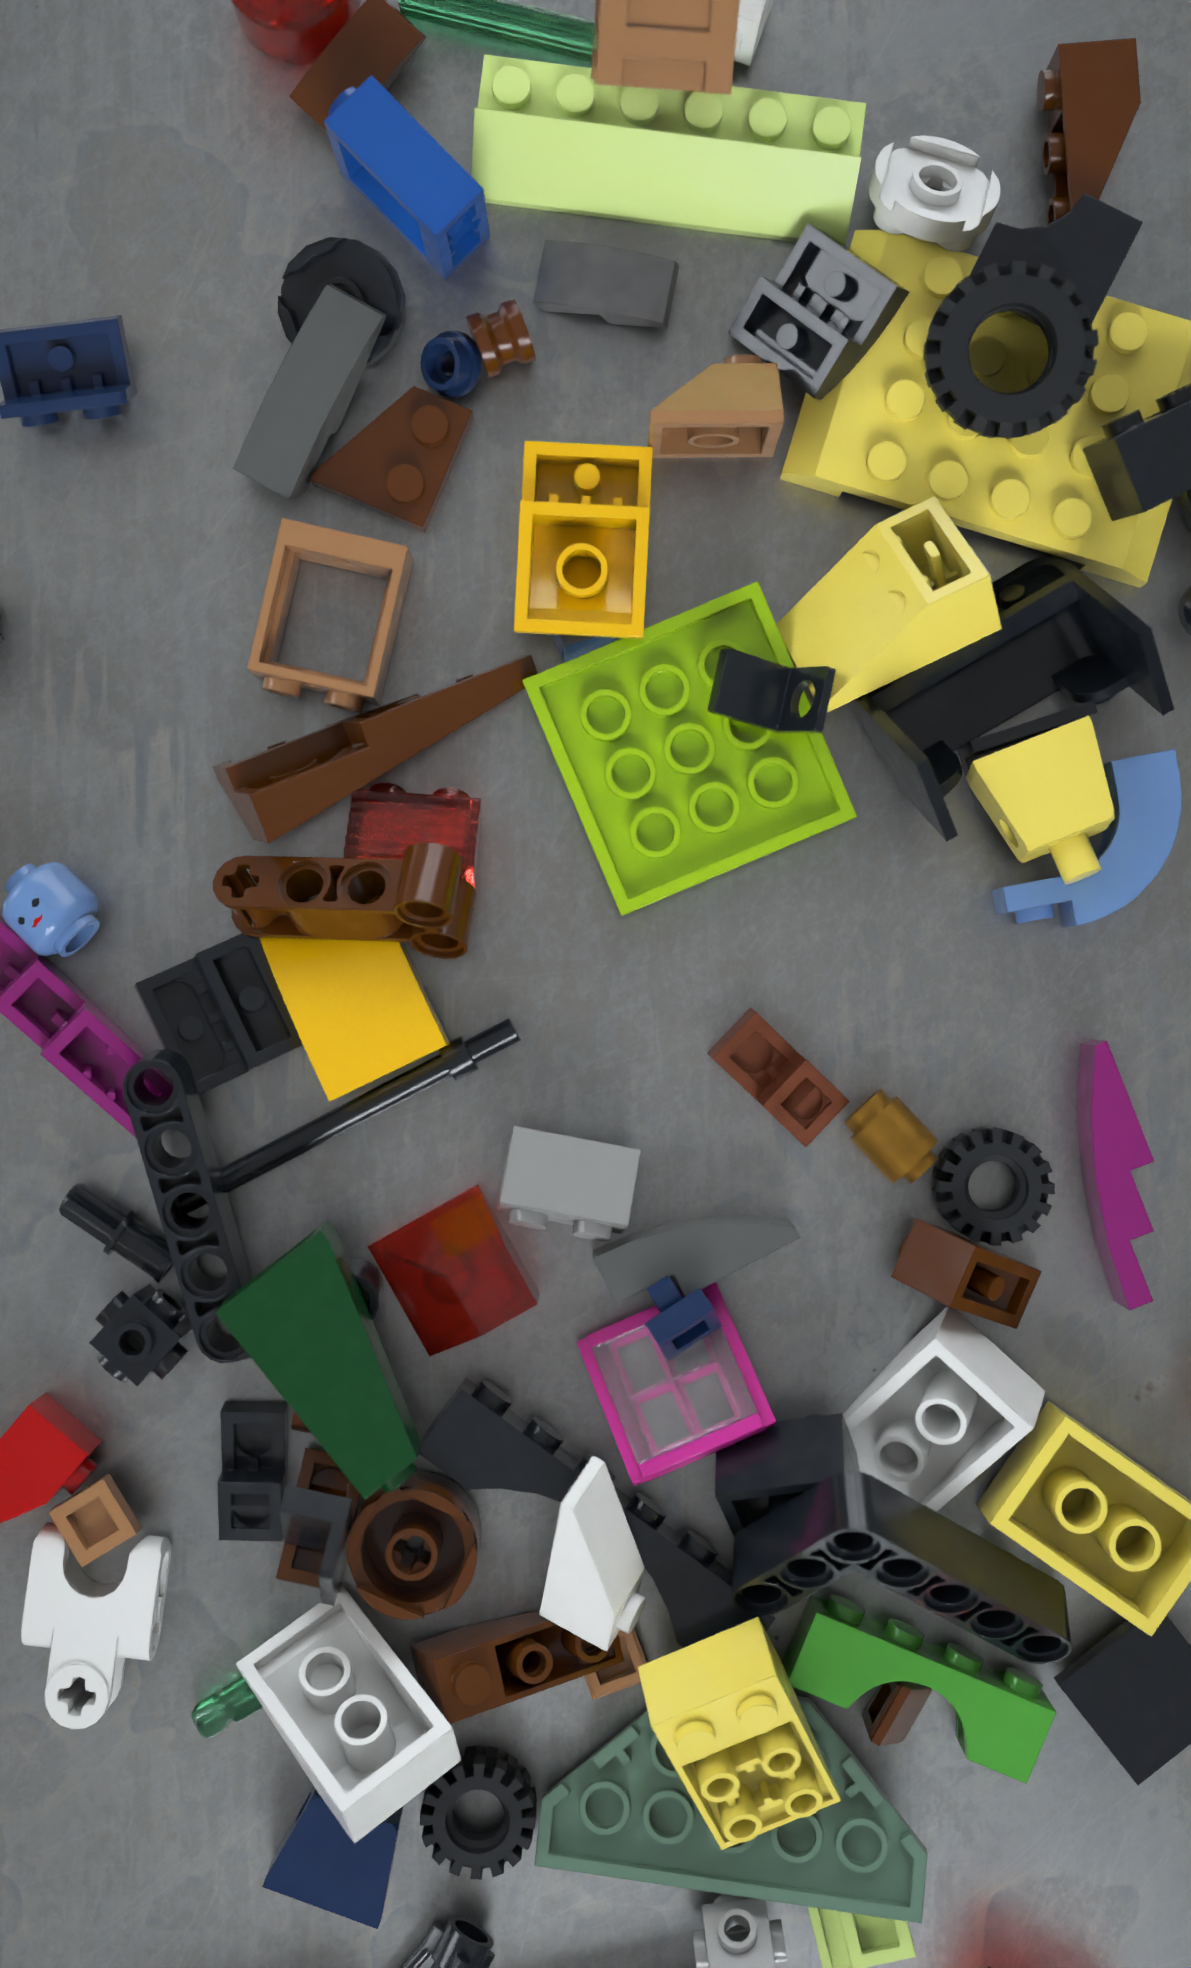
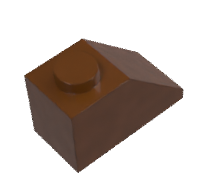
M916 1218L909 1235L906 1236L900 1246L898 1261L891 1277L951 1308L1017 1329L1042 1271L952 1231Z

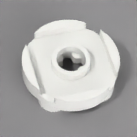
M924 135L910 137L907 148L896 149L893 152L894 142L885 146L878 154L869 181V196L876 207L873 215L875 224L887 233H905L921 240L938 243L949 251L959 252L970 248L974 237L984 232L989 226L1000 198V183L993 170L988 181L985 174L976 168L980 156L957 142L940 137Z

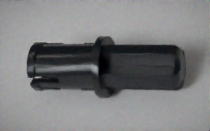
M77 1183L72 1187L62 1200L59 1209L61 1215L105 1244L103 1252L107 1255H110L113 1251L153 1277L157 1283H160L173 1267L166 1239L138 1221L139 1213L134 1209L129 1214L83 1183Z

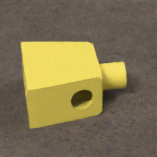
M1089 716L972 761L966 780L1011 851L1021 863L1051 853L1065 885L1087 878L1102 869L1088 838L1106 830L1115 817L1094 727Z

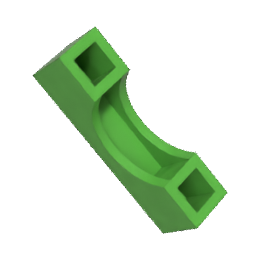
M831 1594L828 1601L814 1595L809 1596L782 1661L792 1687L848 1709L861 1695L885 1683L906 1681L925 1685L940 1693L954 1707L956 1737L966 1759L1027 1784L1056 1715L1054 1707L1042 1690L1043 1684L1039 1680L1015 1668L1008 1667L1005 1674L985 1667L983 1666L984 1660L982 1657L963 1646L948 1643L946 1650L925 1642L923 1641L925 1635L920 1630L900 1620L889 1619L887 1625L867 1618L864 1616L866 1611L863 1607L845 1597Z

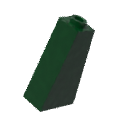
M326 1220L225 1299L215 1314L361 1496L366 1499L381 1487L386 1493L394 1491L414 1474L417 1467L413 1462L418 1458L421 1439L337 1232L331 1223Z

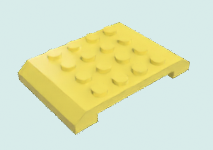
M855 230L849 249L910 293L873 346L834 389L821 400L805 393L780 479L840 497L843 491L903 510L935 496L956 526L1082 563L1080 569L1082 571L1139 588L1144 586L1149 578L1172 499L1144 513L1112 521L1083 448L1106 438L1101 427L1104 424L1138 409L1143 419L1159 412L1156 399L1191 384V321L1106 295L1091 325L1092 330L1098 329L1099 345L1094 347L1093 359L1097 360L1094 375L1090 376L1084 387L1087 390L1080 401L1067 411V415L1041 431L1009 439L978 436V433L969 429L964 430L955 424V420L945 411L942 412L936 404V397L931 387L928 388L925 359H923L924 344L926 343L928 328L933 316L945 297L951 293L959 282L970 275L978 256L961 251H949L938 244L904 234H890L883 230ZM1010 311L994 314L984 320L973 334L969 347L971 368L977 379L993 391L1001 393L1022 391L1034 384L1046 367L1048 345L1045 335L1039 326Z

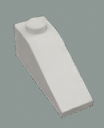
M592 1456L561 1503L539 1615L607 1652L620 1630L627 1634L631 1633L644 1609L646 1598L638 1593L645 1567L606 1464L603 1460Z

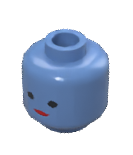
M49 862L38 867L33 863L26 864L18 869L5 884L4 889L8 895L3 903L2 916L6 924L38 955L52 956L58 953L61 957L70 956L87 944L99 928L100 923L96 918L100 908L97 896L63 863Z

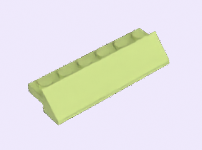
M484 54L477 108L474 107L471 177L483 188L485 203L796 243L809 223L822 229L844 246L846 245L862 158L860 151L867 103L732 86L731 94L597 85L594 84V79L590 78L591 68Z

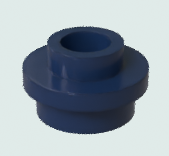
M445 331L440 333L426 344L421 355L420 364L423 378L431 388L447 397H461L468 394L475 387L480 376L481 358L477 345L464 332Z

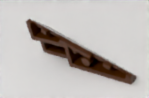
M523 655L475 676L470 674L456 679L455 684L422 697L416 693L326 725L325 728L292 741L285 742L284 740L267 747L268 750L236 763H232L231 760L213 766L220 785L253 840L269 844L525 689L522 680L538 673L532 655Z

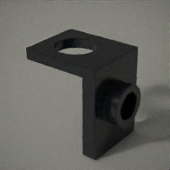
M731 648L721 649L708 712L775 733H822L836 669L828 666L790 668ZM813 683L815 694L812 706L805 716L800 717L799 701L805 688Z

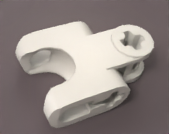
M47 1522L35 1538L29 1567L21 1639L23 1645L51 1648L46 1690L44 1693L45 1706L51 1718L59 1725L70 1729H84L95 1724L120 1694L126 1658L153 1660L161 1634L172 1545L167 1537L146 1535L129 1553L127 1570L123 1580L112 1584H102L94 1581L83 1572L55 1523ZM78 1677L85 1679V1689L87 1691L95 1692L91 1697L84 1696V1685L75 1683Z

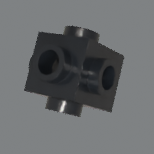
M148 1284L131 1297L124 1291L118 1293L96 1317L95 1320L103 1328L89 1343L100 1352L97 1360L110 1375L122 1382H126L129 1379L138 1386L152 1373L156 1374L161 1380L168 1375L187 1354L188 1350L181 1342L193 1329L190 1320L186 1317L187 1312L181 1303L168 1292L162 1289L156 1290L151 1284ZM128 1330L139 1331L144 1336L145 1347Z

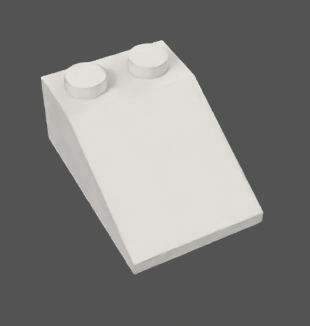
M947 1306L907 1343L843 1413L857 1452L860 1472L881 1480L937 1512L1034 1429L1046 1391L959 1311Z
M343 1586L340 1589V1593H337L334 1606L320 1602L236 1663L238 1670L315 1789L354 1844L461 1761L452 1726Z

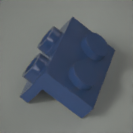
M117 315L1 329L0 382L4 400L0 403V418L19 417L21 426L33 427L59 421L58 412L83 410L85 419H100L121 414V405L127 404L137 393L122 316Z

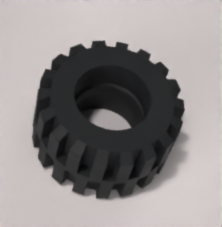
M1014 260L1008 265L997 266V263L983 267L980 272L971 277L968 275L959 282L951 293L945 297L933 316L928 328L926 343L924 344L925 378L928 388L931 387L936 397V404L942 412L945 411L955 420L954 423L964 430L969 429L978 433V436L1009 439L1041 431L1067 415V411L1075 403H1078L1087 389L1084 387L1088 378L1094 375L1097 360L1093 359L1094 347L1099 345L1098 329L1092 330L1089 317L1093 315L1088 301L1082 303L1076 295L1075 291L1078 287L1068 278L1062 281L1054 276L1055 269L1043 264L1038 268L1027 266V261ZM1005 311L1019 312L1034 320L1042 329L1048 345V360L1041 376L1030 387L1015 393L996 392L983 385L975 376L969 360L970 342L978 326L988 317Z

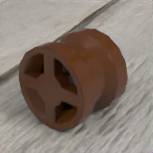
M514 298L502 302L497 312L487 316L479 312L466 316L471 337L477 345L481 363L488 378L501 374L504 365L517 361L525 365L536 360L526 324Z

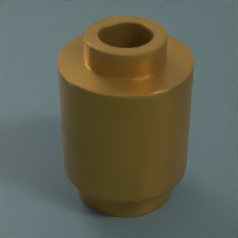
M881 1088L844 1122L854 1133L850 1138L852 1142L891 1183L896 1182L902 1176L909 1184L913 1183L938 1159L931 1149L939 1140L898 1096L891 1099Z

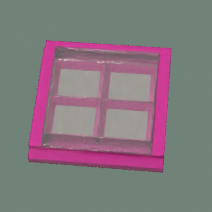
M716 1282L701 1290L714 1308L722 1326L669 1361L645 1325L647 1321L661 1313L657 1306H653L591 1333L586 1338L576 1342L634 1486L645 1481H651L777 1425Z

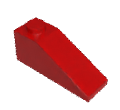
M47 1392L30 1403L0 1438V1524L47 1504L62 1489L73 1495L98 1466L89 1457L101 1445L103 1440Z

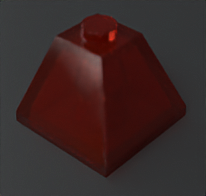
M479 1184L368 1245L371 1254L429 1357L478 1338L538 1304L540 1292Z

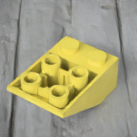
M935 496L875 524L776 624L796 668L828 666L836 669L827 713L1002 629L990 574ZM811 683L807 687L814 697V685Z
M759 1617L638 1667L651 1727L721 1850L738 1843L750 1841L762 1833L796 1819L811 1816L818 1810L841 1801L839 1792L781 1659Z

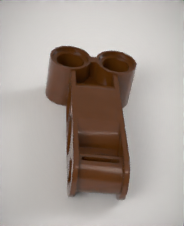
M431 842L409 845L404 851L403 859L240 856L225 862L217 870L213 879V891L218 901L227 908L232 909L231 918L236 928L245 935L266 938L410 942V945L423 955L440 959H456L464 956L467 952L476 901V889L474 886L460 879L462 869V857L460 854L448 846ZM317 895L316 898L310 900L309 902H306L308 898ZM381 896L375 902L366 904L372 898Z

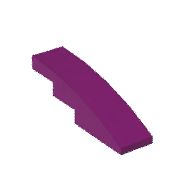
M0 915V1013L41 1048V1056L136 1137L124 1098L123 1082L126 1073L146 1054L46 956L36 954L6 924L4 918ZM147 1068L144 1073V1084L148 1091L159 1097L172 1095V1080L161 1069Z
M1091 1039L1080 1044L1076 1109L1081 1177L1093 1239L1113 1301L1130 1311L1153 1302L1130 1240L1154 1231L1131 1174V1170L1152 1163L1154 1159L1108 1042Z

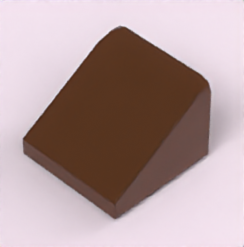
M906 1681L879 1685L862 1715L870 1741L878 1746L902 1742L921 1712L932 1689L919 1683Z

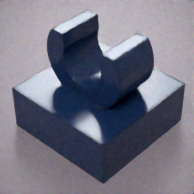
M667 1275L646 1289L661 1313L647 1321L645 1325L668 1361L722 1326L714 1308L701 1288L682 1298Z

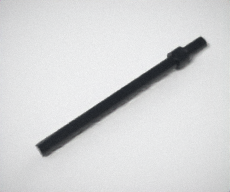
M508 1018L466 1041L462 1036L450 1041L449 1045L439 1049V1055L220 1168L227 1193L451 1076L457 1081L479 1070L478 1062L521 1041L512 1021ZM193 1192L183 1193L179 1196L180 1206L186 1214L207 1204L201 1195Z

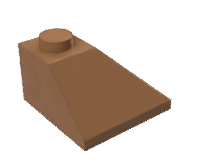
M740 354L729 356L724 359L723 364L710 365L650 410L647 447H653L652 458L773 457L784 424L778 363H762V358L756 355Z

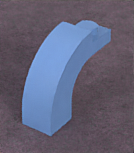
M1175 749L1114 760L1103 764L1115 818L1107 829L1102 832L1098 845L1094 850L1102 868L1100 871L1067 885L1064 884L1062 877L1059 876L991 890L996 915L1014 912L1016 924L1055 917L1053 904L1058 903L1062 928L1090 923L1106 917L1135 899L1161 870L1170 854L1179 828L1182 790Z

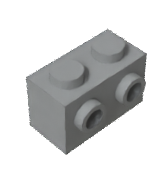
M514 1126L509 1139L496 1211L510 1214L508 1222L516 1226L544 1230L547 1229L548 1221L573 1225L572 1234L574 1236L596 1241H610L611 1233L622 1234L629 1225L641 1149Z

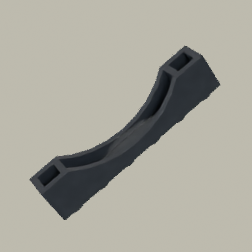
M466 1377L422 1436L419 1454L467 1490L507 1489L535 1493L562 1502L592 1457L584 1455L580 1461L560 1446L564 1439L550 1425L536 1417H533L530 1423H528L509 1409L513 1402L498 1387L486 1380H481L476 1385ZM608 1469V1472H609V1474H610L611 1480H612V1482H613V1481L615 1480V1476H614L613 1473ZM614 1486L644 1567L653 1578L669 1611L675 1637L680 1646L683 1648L756 1617L760 1618L765 1630H768L775 1620V1615L751 1614L735 1606L732 1600L733 1572L715 1560L719 1553L708 1541L691 1530H688L682 1536L663 1522L667 1514L651 1499L638 1492L633 1498H630Z

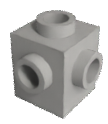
M725 1894L718 1897L712 1904L701 1905L704 1929L692 1931L697 1968H776L775 1962L787 1961L781 1919H768L766 1900Z

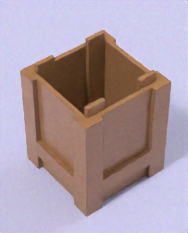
M595 0L590 78L594 79V84L731 94L740 0Z

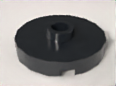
M328 237L305 246L288 263L282 277L284 282L281 286V296H278V315L285 336L291 344L325 286L332 284L387 314L366 366L376 363L395 345L405 323L406 296L398 272L380 251L356 239Z

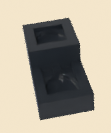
M225 1401L220 1411L222 1471L217 1482L219 1540L283 1541L280 1507L287 1485L288 1403Z

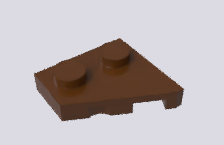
M413 386L318 467L311 477V482L317 488L425 533L473 421V411Z

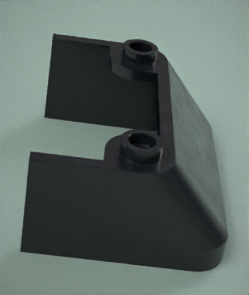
M1046 556L1031 560L992 582L1002 627L1001 630L851 701L852 707L903 794L947 842L958 836V833L943 797L958 784L962 777V766L954 751L967 742L978 738L1058 690L1074 702L1086 703L1094 700L1096 705L1109 701L1117 693L1130 687L1163 716L1174 710L1151 627L1062 557Z

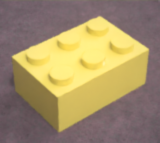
M1048 1401L1038 1415L1034 1429L1021 1439L976 1505L992 1526L1152 1637L1191 1581V1500Z

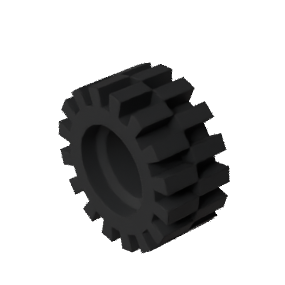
M985 1127L973 1128V1132L969 1134L961 1133L953 1138L955 1143L949 1148L944 1147L938 1156L942 1159L938 1167L933 1166L931 1175L935 1179V1187L931 1188L932 1196L938 1202L940 1208L937 1210L943 1219L948 1221L952 1225L951 1227L967 1238L978 1243L980 1241L986 1242L990 1246H1002L1001 1242L1003 1241L1016 1243L1023 1240L1021 1234L1026 1231L1034 1233L1041 1226L1037 1222L1041 1214L1048 1216L1052 1205L1047 1203L1048 1195H1055V1183L1049 1181L1048 1173H1051L1052 1169L1049 1161L1043 1160L1040 1153L1042 1151L1034 1143L1024 1139L1025 1137L996 1127L994 1129ZM988 1161H999L1006 1164L1013 1172L1016 1182L1012 1199L1005 1206L995 1210H986L978 1207L971 1199L968 1189L972 1172L979 1165Z
M476 1745L465 1747L464 1756L461 1757V1761L425 1789L420 1812V1826L424 1825L422 1832L425 1847L434 1846L432 1858L439 1865L445 1858L451 1861L449 1872L456 1876L460 1875L462 1866L472 1868L470 1879L482 1880L484 1868L491 1869L492 1877L501 1875L504 1872V1863L508 1861L514 1867L521 1860L522 1849L528 1850L533 1839L537 1796L535 1787H530L531 1776L525 1767L521 1771L517 1769V1758L510 1753L507 1754L504 1760L498 1758V1748L487 1746L486 1755L477 1754ZM472 1790H484L496 1796L504 1811V1816L499 1825L485 1833H474L462 1827L454 1812V1806L462 1795Z

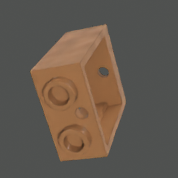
M281 518L247 667L256 678L264 680L262 689L290 698H300L301 689L326 694L324 704L352 712H362L364 703L380 706L414 560L408 546ZM301 560L387 579L364 682L278 663Z

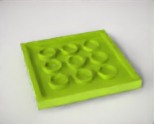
M758 581L645 628L643 639L621 638L573 660L522 680L621 917L857 817L822 733H775L708 712L721 649L731 648L794 668ZM803 691L799 701L800 717L805 716L811 708L805 691Z

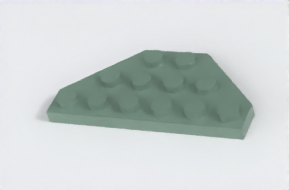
M797 1696L839 1792L840 1802L820 1809L811 1816L796 1819L762 1833L750 1841L738 1843L721 1850L654 1733L647 1710L544 1794L541 1799L534 1866L922 1924L928 1855L927 1848L813 1701L808 1697Z

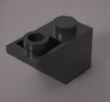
M1191 384L1156 399L1159 412L1143 419L1138 409L1104 424L1101 427L1106 438L1083 448L1112 521L1144 513L1191 489Z

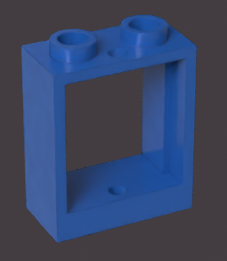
M372 75L358 88L354 86L349 87L334 100L324 124L340 173L446 281L490 238L483 188Z

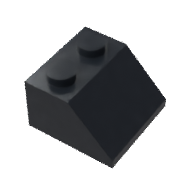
M812 1414L801 1419L778 1421L777 1425L767 1428L766 1431L716 1452L715 1496L734 1537L740 1530L829 1476L846 1471L860 1472L857 1452L843 1414Z

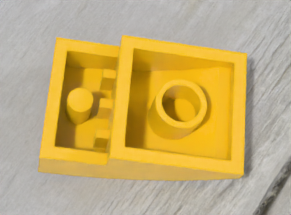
M524 441L514 633L643 639L653 447Z
M381 896L372 898L366 904L375 902ZM259 937L285 1005L329 1102L450 1044L423 988L425 985L404 942Z

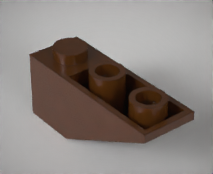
M1136 38L1058 44L1047 69L1041 70L1037 82L1038 107L1041 112L1048 111L1050 133L1045 134L1043 139L1042 165L1045 175L1053 174L1054 197L1049 199L1047 207V225L1068 214L1084 193L1098 200L1102 194L1141 103Z
M540 1611L466 1625L411 1644L410 1648L418 1684L449 1724L624 1662L618 1634L607 1652L595 1645L582 1649V1638L540 1616ZM578 1658H580V1659H582L583 1661L588 1662V1663H585V1664L581 1663V1664H580L579 1661H578Z

